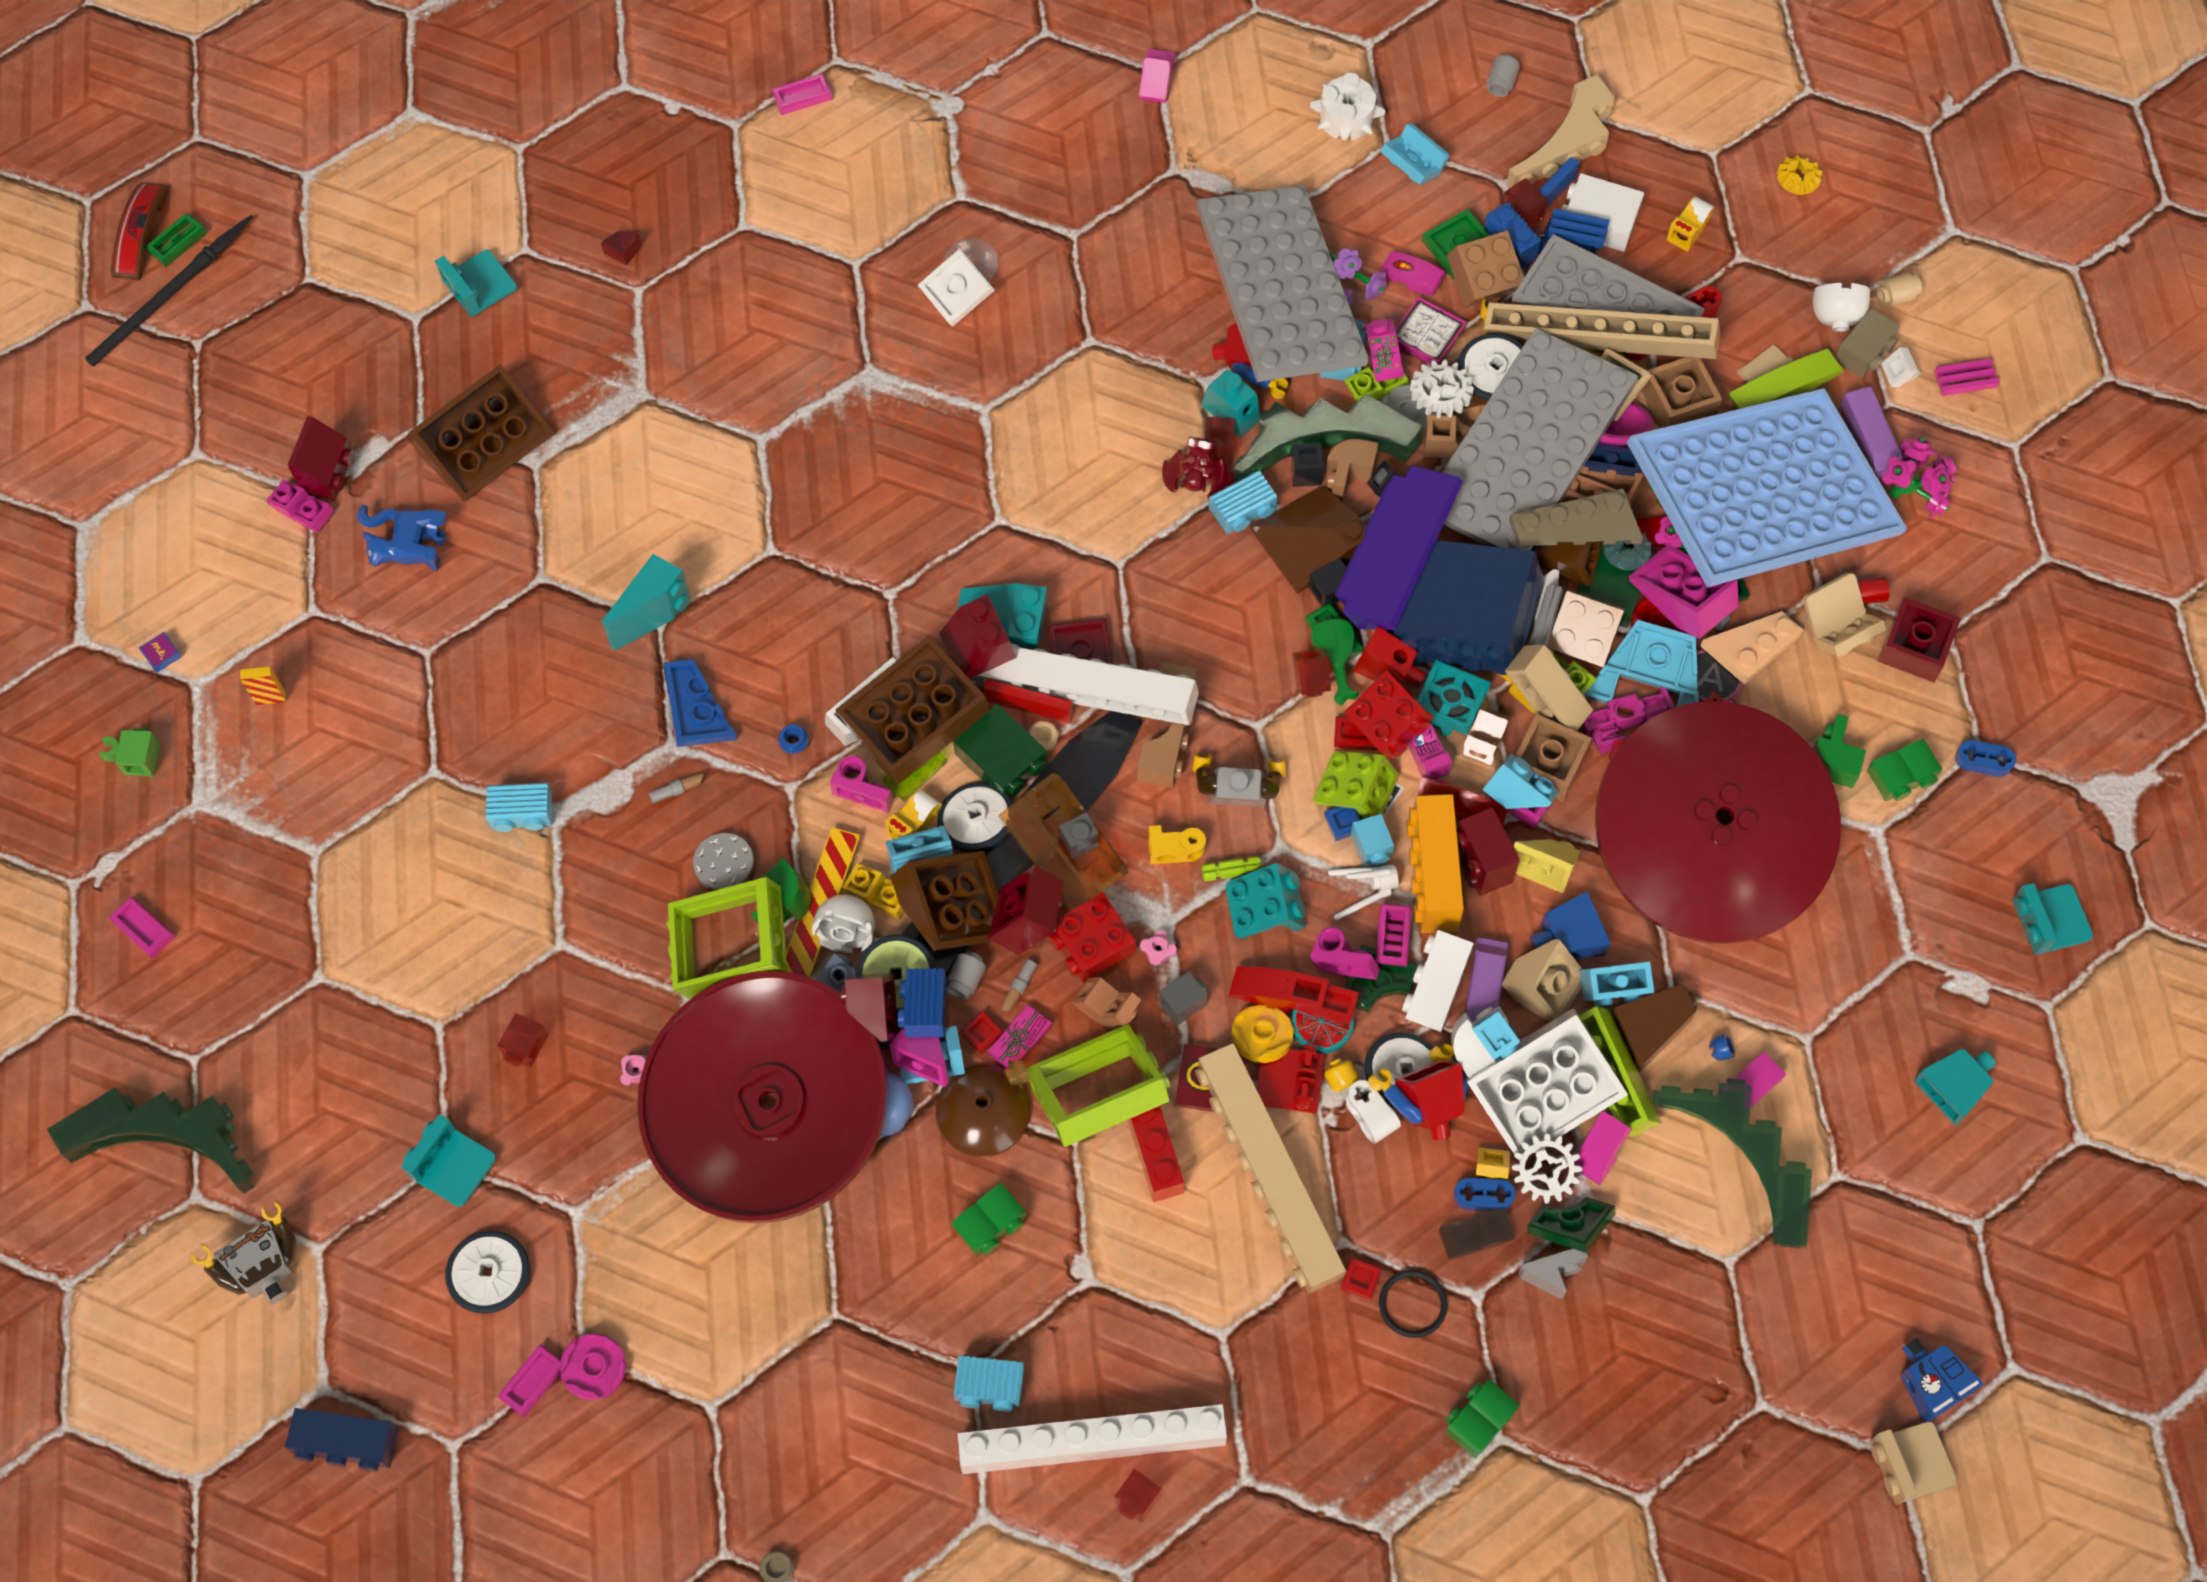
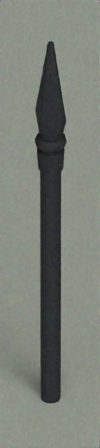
M248 216L216 238L209 247H203L202 251L186 268L86 356L85 360L91 366L98 363L196 273L208 266L211 261H215L217 255L226 249L253 216Z

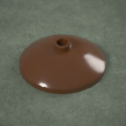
M974 1065L964 1068L965 1074L950 1077L948 1085L942 1087L937 1098L936 1120L941 1134L952 1147L970 1156L990 1157L1009 1150L1022 1138L1030 1120V1101L1026 1089L1015 1075L994 1065ZM979 1100H986L988 1102L984 1108H979L976 1104Z

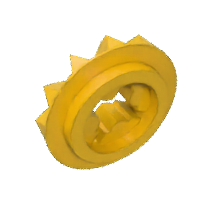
M1797 154L1793 158L1786 157L1784 162L1779 165L1777 178L1780 185L1788 192L1799 195L1809 194L1815 191L1821 183L1822 171L1818 168V162H1811L1809 156L1800 158ZM1797 168H1799V170H1801V172L1805 174L1803 181L1801 180V177H1799V174L1796 173Z

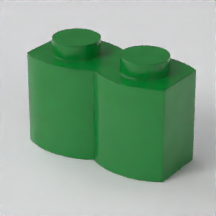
M1924 739L1915 741L1898 751L1871 762L1867 769L1868 774L1885 801L1893 798L1895 801H1899L1912 793L1911 789L1919 786L1922 789H1926L1934 785L1942 771V767Z
M1000 1183L956 1217L951 1224L955 1232L976 1257L982 1253L987 1256L1000 1245L998 1240L1007 1233L1012 1236L1025 1225L1023 1220L1026 1218V1211L1007 1188Z
M1490 1379L1484 1385L1478 1382L1466 1396L1470 1402L1462 1410L1457 1406L1446 1419L1449 1426L1445 1433L1474 1459H1477L1520 1407L1514 1399Z

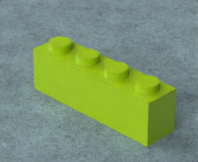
M1596 1006L1580 1014V1019L1628 1093L1627 1096L1609 1106L1613 1117L1632 1129L1628 1135L1632 1137L1661 1124L1662 1122L1610 1010Z

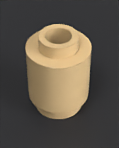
M1903 273L1882 280L1879 283V288H1877L1879 302L1888 308L1914 300L1922 293L1921 281L1915 273Z

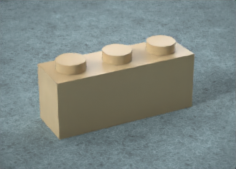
M1545 645L1524 646L1506 668L1505 672L1538 715L1578 731L1593 711L1586 701L1585 695L1577 689L1567 671L1562 669L1549 648Z

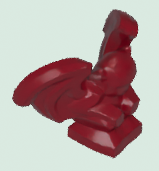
M1192 436L1188 437L1187 444L1189 449L1184 454L1179 449L1169 462L1164 460L1162 467L1163 481L1169 491L1173 493L1178 491V480L1181 477H1185L1181 488L1185 487L1192 492L1201 490L1205 492L1206 481L1211 483V490L1207 495L1208 499L1209 496L1232 485L1235 473H1229L1228 466L1223 457L1215 459L1213 450L1216 448L1217 441Z

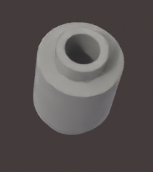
M1504 54L1494 58L1486 81L1487 90L1490 94L1497 97H1505L1512 91L1520 69L1518 61L1513 56Z
M967 951L965 954H958L946 979V991L956 998L968 1000L969 996L974 994L986 969L985 964L982 963L983 958L970 951Z

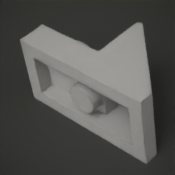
M1570 1249L1522 1264L1518 1273L1520 1279L1557 1298L1563 1299L1566 1294V1288L1560 1273H1563L1564 1276H1570L1582 1270L1581 1266H1584L1588 1256L1584 1252Z

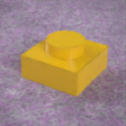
M1478 1147L1476 1175L1489 1179H1508L1510 1151Z

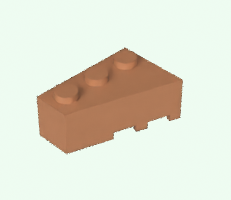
M1583 467L1561 502L1623 489L1632 510L1640 496L1644 474L1635 473V476L1616 474V470L1607 469V473L1588 471L1589 467Z

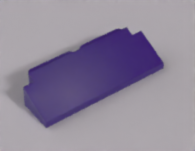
M1411 466L1406 477L1393 475L1391 481L1385 486L1366 526V535L1362 543L1357 546L1335 593L1336 597L1345 605L1343 613L1359 629L1376 630L1377 626L1384 630L1396 629L1461 488L1463 481L1459 477Z

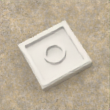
M958 249L918 284L919 288L952 327L995 291L961 249Z

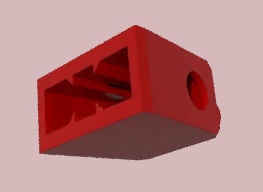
M1378 626L1352 670L1373 681H1376L1387 670L1401 682L1405 680L1418 688L1427 673L1412 664L1417 655L1415 649L1400 642L1398 638Z

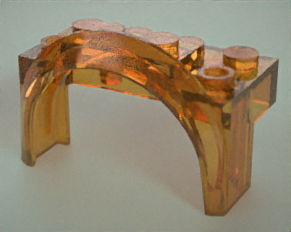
M1052 773L1026 792L1021 799L1000 813L998 818L1033 865L1065 881L1062 891L1064 896L1062 904L1069 912L1102 893L1126 875L1128 868L1091 817L1090 819L1098 832L1097 842L1099 847L1074 860L1071 859L1058 835L1059 826L1085 813L1086 810L1062 778ZM1056 807H1061L1059 810H1057L1055 813H1053L1051 816H1049L1047 819L1043 821V817L1054 810ZM1099 856L1098 861H1096L1086 870L1080 871L1083 867H1085L1087 864H1089L1091 861H1093L1095 858Z

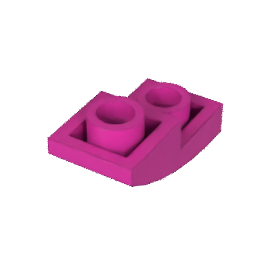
M282 480L266 500L267 504L275 510L318 533L334 512L330 504L308 495L304 488L286 480Z
M1763 1052L1741 1071L1715 1099L1738 1121L1757 1105L1763 1096L1781 1082L1786 1073Z
M1602 1111L1578 1153L1580 1158L1575 1161L1574 1165L1581 1166V1174L1596 1184L1601 1185L1617 1161L1615 1155L1632 1129L1610 1114Z

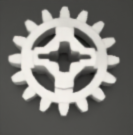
M1433 360L1431 361V367L1423 364L1421 365L1420 372H1414L1410 391H1412L1411 400L1417 401V409L1425 407L1426 415L1431 414L1433 411L1436 412L1437 418H1440L1442 413H1446L1450 418L1454 410L1461 414L1463 406L1468 407L1473 396L1472 377H1466V369L1457 370L1458 363L1456 362L1452 366H1447V360H1443L1442 365H1437L1436 361Z
M1545 1133L1544 1140L1539 1141L1538 1137L1533 1135V1144L1529 1145L1523 1141L1521 1145L1525 1150L1524 1153L1515 1152L1514 1154L1520 1160L1519 1164L1512 1165L1513 1170L1520 1171V1175L1516 1176L1514 1181L1515 1183L1524 1182L1521 1192L1524 1194L1531 1190L1533 1192V1201L1539 1195L1543 1196L1547 1204L1549 1203L1550 1196L1555 1195L1558 1201H1562L1561 1192L1565 1191L1571 1195L1573 1192L1569 1185L1571 1183H1580V1180L1574 1176L1575 1172L1582 1171L1581 1166L1574 1165V1161L1578 1160L1580 1155H1571L1569 1151L1572 1149L1573 1144L1570 1142L1565 1146L1561 1145L1562 1136L1558 1135L1555 1141L1550 1140L1549 1133ZM1545 1147L1556 1148L1564 1155L1554 1157L1547 1154ZM1534 1151L1536 1160L1532 1167L1525 1170L1526 1160ZM1547 1159L1549 1164H1557L1552 1169L1553 1174L1551 1176H1546L1544 1172L1534 1173L1542 1167L1541 1161ZM1569 1166L1568 1175L1560 1185L1558 1176L1562 1169ZM1536 1179L1544 1181L1549 1189L1538 1188L1530 1181Z

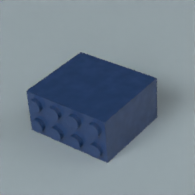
M1436 540L1397 627L1393 630L1395 637L1400 642L1417 651L1413 663L1421 664L1425 662L1434 664L1436 660H1439L1451 666L1464 667L1470 671L1488 670L1500 675H1507L1505 672L1506 668L1521 649L1528 644L1545 583L1535 551Z

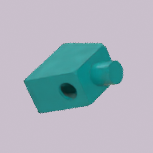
M1225 370L1209 384L1201 406L1241 439L1260 422L1256 392L1244 383L1238 374L1230 370Z
M1960 1049L1922 1070L1914 1082L1942 1113L1957 1126L1994 1083L1992 1077L1987 1072L1996 1065V1062L1986 1051H1981L1973 1058L1966 1050Z

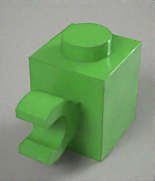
M144 728L122 730L119 742L110 736L102 738L105 746H113L109 752L99 753L103 761H115V764L124 775L154 777L160 743L152 731Z

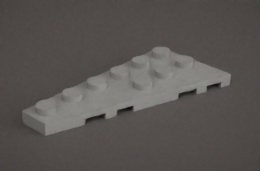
M1554 234L1512 297V302L1532 306L1702 317L1705 309Z

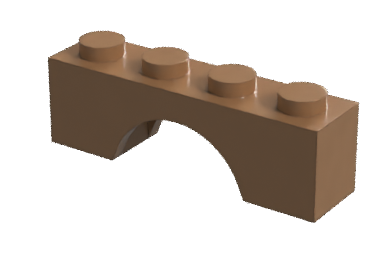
M1427 415L1423 457L1451 459L1471 427L1462 424L1457 416L1449 418L1448 416L1441 415L1440 418H1437L1436 415Z
M1165 662L1161 663L1160 672L1172 676L1186 675L1196 681L1198 692H1200L1201 680H1196L1197 668ZM1194 709V712H1193V715H1192V719H1191L1190 724L1193 723L1194 714H1195V709ZM1172 722L1168 731L1161 737L1143 742L1137 768V781L1173 788L1175 777L1180 778L1184 760H1179L1181 750H1187L1190 734L1185 733L1186 725Z

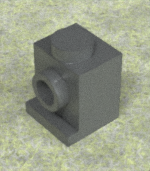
M1087 812L1059 826L1058 835L1072 860L1099 847L1097 842L1098 832Z

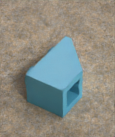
M1513 754L1507 757L1482 789L1506 809L1548 807L1559 792L1548 778L1539 776L1530 769V765L1524 759L1515 757Z

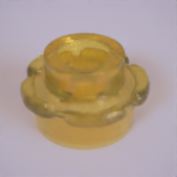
M1020 1058L1013 1062L1008 1060V1067L1004 1069L1007 1080L1011 1086L1017 1084L1022 1089L1024 1084L1030 1082L1028 1072Z

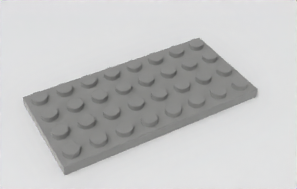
M1304 185L1197 200L1196 208L1257 382L1367 366L1369 358Z
M1535 328L1442 472L1457 476L1463 481L1443 525L1486 546L1531 551L1533 546H1518L1509 523L1510 515L1562 502L1637 383L1638 375Z

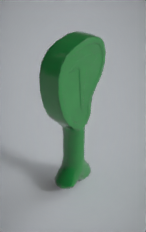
M1344 619L1322 621L1313 627L1311 643L1318 652L1328 658L1330 666L1334 670L1338 687L1334 701L1342 705L1348 699L1356 700L1359 697V692L1353 690L1349 685L1345 668L1353 653L1354 632L1351 624Z

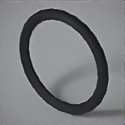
M1408 1270L1395 1274L1387 1280L1379 1295V1309L1384 1322L1394 1332L1405 1337L1418 1338L1433 1333L1443 1323L1447 1314L1448 1303L1443 1287L1435 1278L1422 1271ZM1406 1277H1418L1428 1281L1437 1290L1441 1308L1438 1318L1431 1326L1419 1331H1409L1400 1328L1391 1320L1386 1310V1296L1388 1290L1398 1280Z

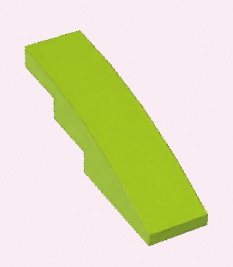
M1825 349L1783 365L1730 392L1729 399L1738 410L1810 392L1842 374L1844 370L1829 349Z

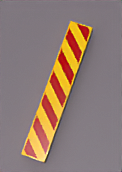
M831 827L810 885V907L803 919L797 921L786 952L787 972L804 975L809 978L814 973L823 948L819 943L820 938L816 933L814 936L812 934L814 917L817 909L824 901L835 895L842 894V886L847 880L861 841L859 834Z

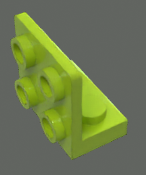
M1334 751L1313 801L1316 805L1355 808L1363 819L1379 814L1383 815L1399 773L1384 755Z

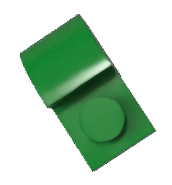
M1836 714L1832 724L1826 723L1822 737L1818 736L1812 749L1821 759L1833 783L1853 788L1860 776L1866 750L1842 743L1849 717Z
M782 858L763 877H767L781 886L784 923L792 915L801 921L810 907L811 890L800 874ZM756 909L751 914V916L758 923V914Z

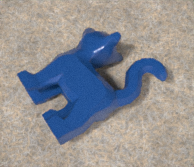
M362 505L358 509L357 520L361 525L369 528L378 527L388 519L395 521L394 533L390 541L368 532L363 533V537L367 541L366 553L371 566L378 567L383 563L392 561L403 565L425 563L431 570H438L440 558L436 556L437 549L422 545L424 539L434 540L436 545L444 546L446 534L439 530V526H443L444 522H447L445 511L429 509L420 511L405 509L398 511L395 509H384L375 517H369L367 505Z

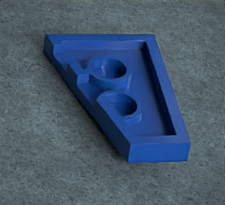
M694 659L664 662L663 669L676 747L736 740L737 735L734 729L728 724L722 708L716 703L710 692V687Z

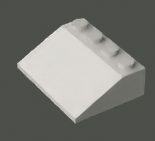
M1574 1008L1522 1039L1516 1045L1518 1047L1517 1050L1508 1057L1501 1058L1499 1056L1495 1059L1494 1063L1470 1078L1466 1074L1467 1083L1514 1154L1515 1152L1524 1153L1525 1150L1521 1143L1524 1141L1532 1145L1533 1135H1536L1539 1141L1544 1140L1545 1133H1549L1550 1140L1554 1141L1558 1135L1562 1136L1628 1095Z

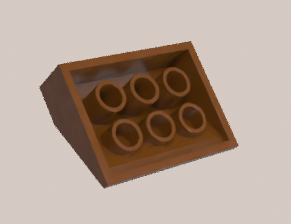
M500 364L412 429L406 438L428 465L465 502L555 432Z
M928 635L835 711L878 766L898 786L990 712L986 696Z

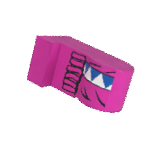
M1430 723L1424 733L1416 735L1408 743V747L1421 777L1425 775L1438 779L1450 774L1452 760L1448 752L1445 753Z

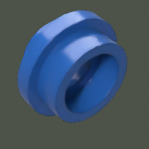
M792 724L781 730L778 742L781 749L786 753L797 754L807 747L809 738L803 727ZM793 737L799 739L796 743H789V740Z

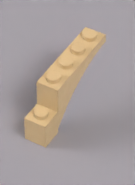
M1598 74L1574 85L1570 101L1572 103L1571 109L1554 136L1536 153L1509 169L1506 185L1512 193L1521 188L1527 189L1538 180L1552 177L1571 157L1580 162L1591 155L1597 156L1604 151L1609 131L1601 121L1611 115L1615 97Z

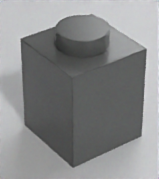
M1188 971L1159 991L1158 1002L1176 1026H1178L1207 1006V993L1209 991L1199 977L1195 979Z

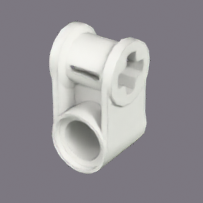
M1359 1080L1350 1086L1346 1098V1106L1371 1143L1376 1144L1401 1127L1396 1113L1386 1104L1378 1091L1373 1090L1369 1086L1368 1081ZM1358 1094L1360 1097L1366 1095V1103L1362 1099L1356 1101V1095Z

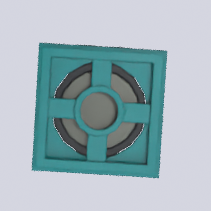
M1436 660L1417 699L1435 717L1430 722L1434 730H1436L1437 726L1442 729L1441 733L1445 737L1451 735L1453 730L1468 736L1491 687V682Z

